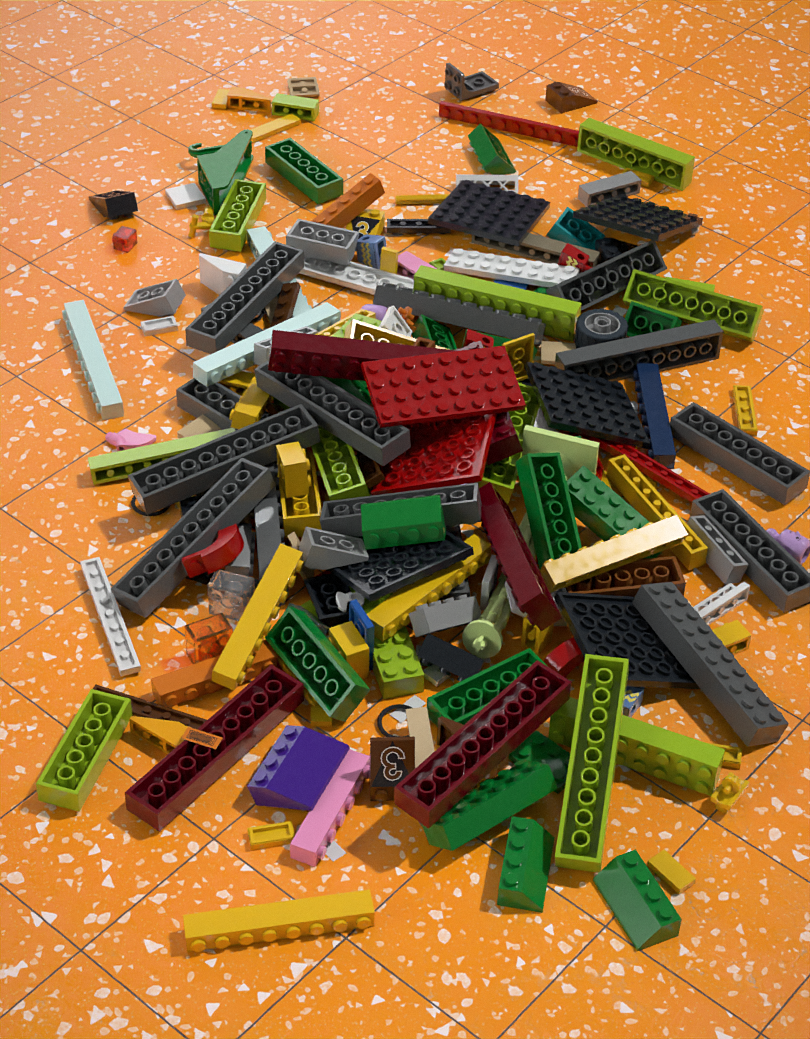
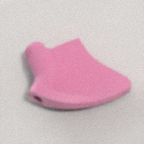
M124 429L119 433L108 432L105 439L110 444L116 446L117 451L150 445L156 441V435L137 433Z

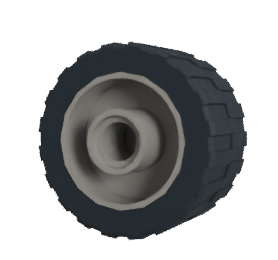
M593 309L582 313L576 322L574 341L576 349L627 338V320L619 313L606 309Z

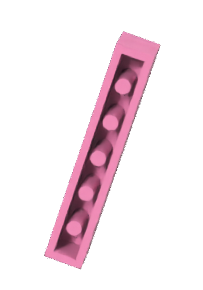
M349 749L312 811H309L290 843V858L316 867L318 861L325 857L328 843L334 841L336 829L338 826L343 825L345 813L347 810L352 809L356 794L361 793L365 778H369L370 756Z

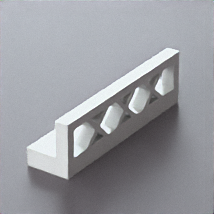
M456 174V187L462 180H470L472 183L485 184L490 187L489 185H500V189L514 191L518 194V175ZM505 185H515V190H508Z
M746 582L738 586L729 583L693 608L699 613L705 623L710 625L748 599L750 585Z

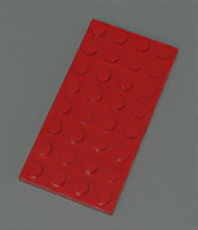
M505 346L367 361L361 364L380 428L525 410L526 407Z

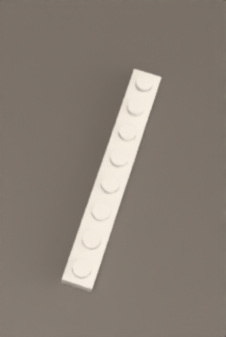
M100 557L80 561L82 572L120 675L125 676L141 672V665L116 599L111 591V586Z

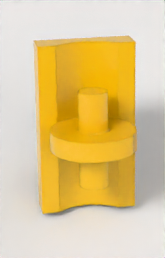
M730 772L712 794L710 801L716 803L715 808L717 810L727 813L748 788L750 782L741 780L734 773Z

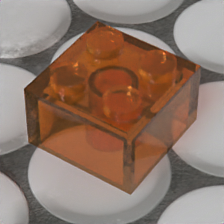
M223 612L184 625L186 654L192 664L222 654L233 633V628Z

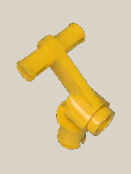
M207 206L204 208L201 216L202 222H198V215H192V221L189 223V237L194 238L197 229L211 228L215 220L212 207Z

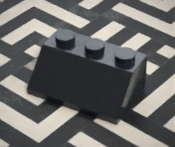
M334 574L303 579L321 623L331 628L349 622L350 602L347 603L346 612L338 609L336 604L337 592L344 594L351 592L346 583Z
M429 633L417 656L421 657L420 662L430 667L433 663L440 667L438 671L448 676L451 673L459 676L457 680L460 682L481 672L486 663L485 660Z

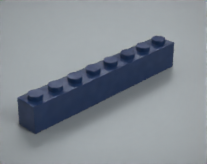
M637 363L636 370H633V381H635V392H638L637 403H640L641 425L644 426L643 429L650 442L647 456L668 469H674L676 452L658 364Z

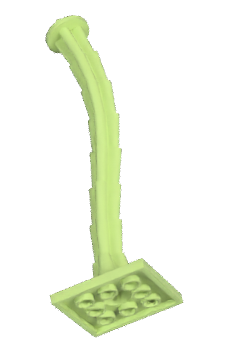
M526 425L523 433L521 457L527 453L560 452L567 481L583 465L596 475L600 443ZM526 512L519 528L535 560L536 551ZM503 572L498 579V585L488 600L489 604L479 617V620L470 622L462 634L465 648L472 655L479 658L494 657L500 651L503 644L501 631L505 629L511 614L505 588L507 578Z

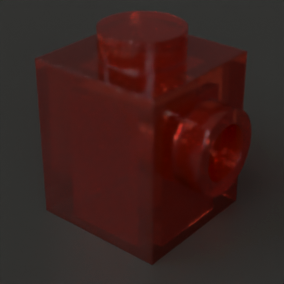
M121 226L112 236L114 249L129 253L137 244L136 229Z

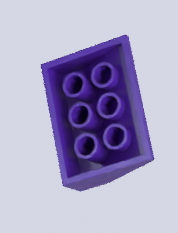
M286 725L247 786L257 806L312 811L349 751V745L305 726Z

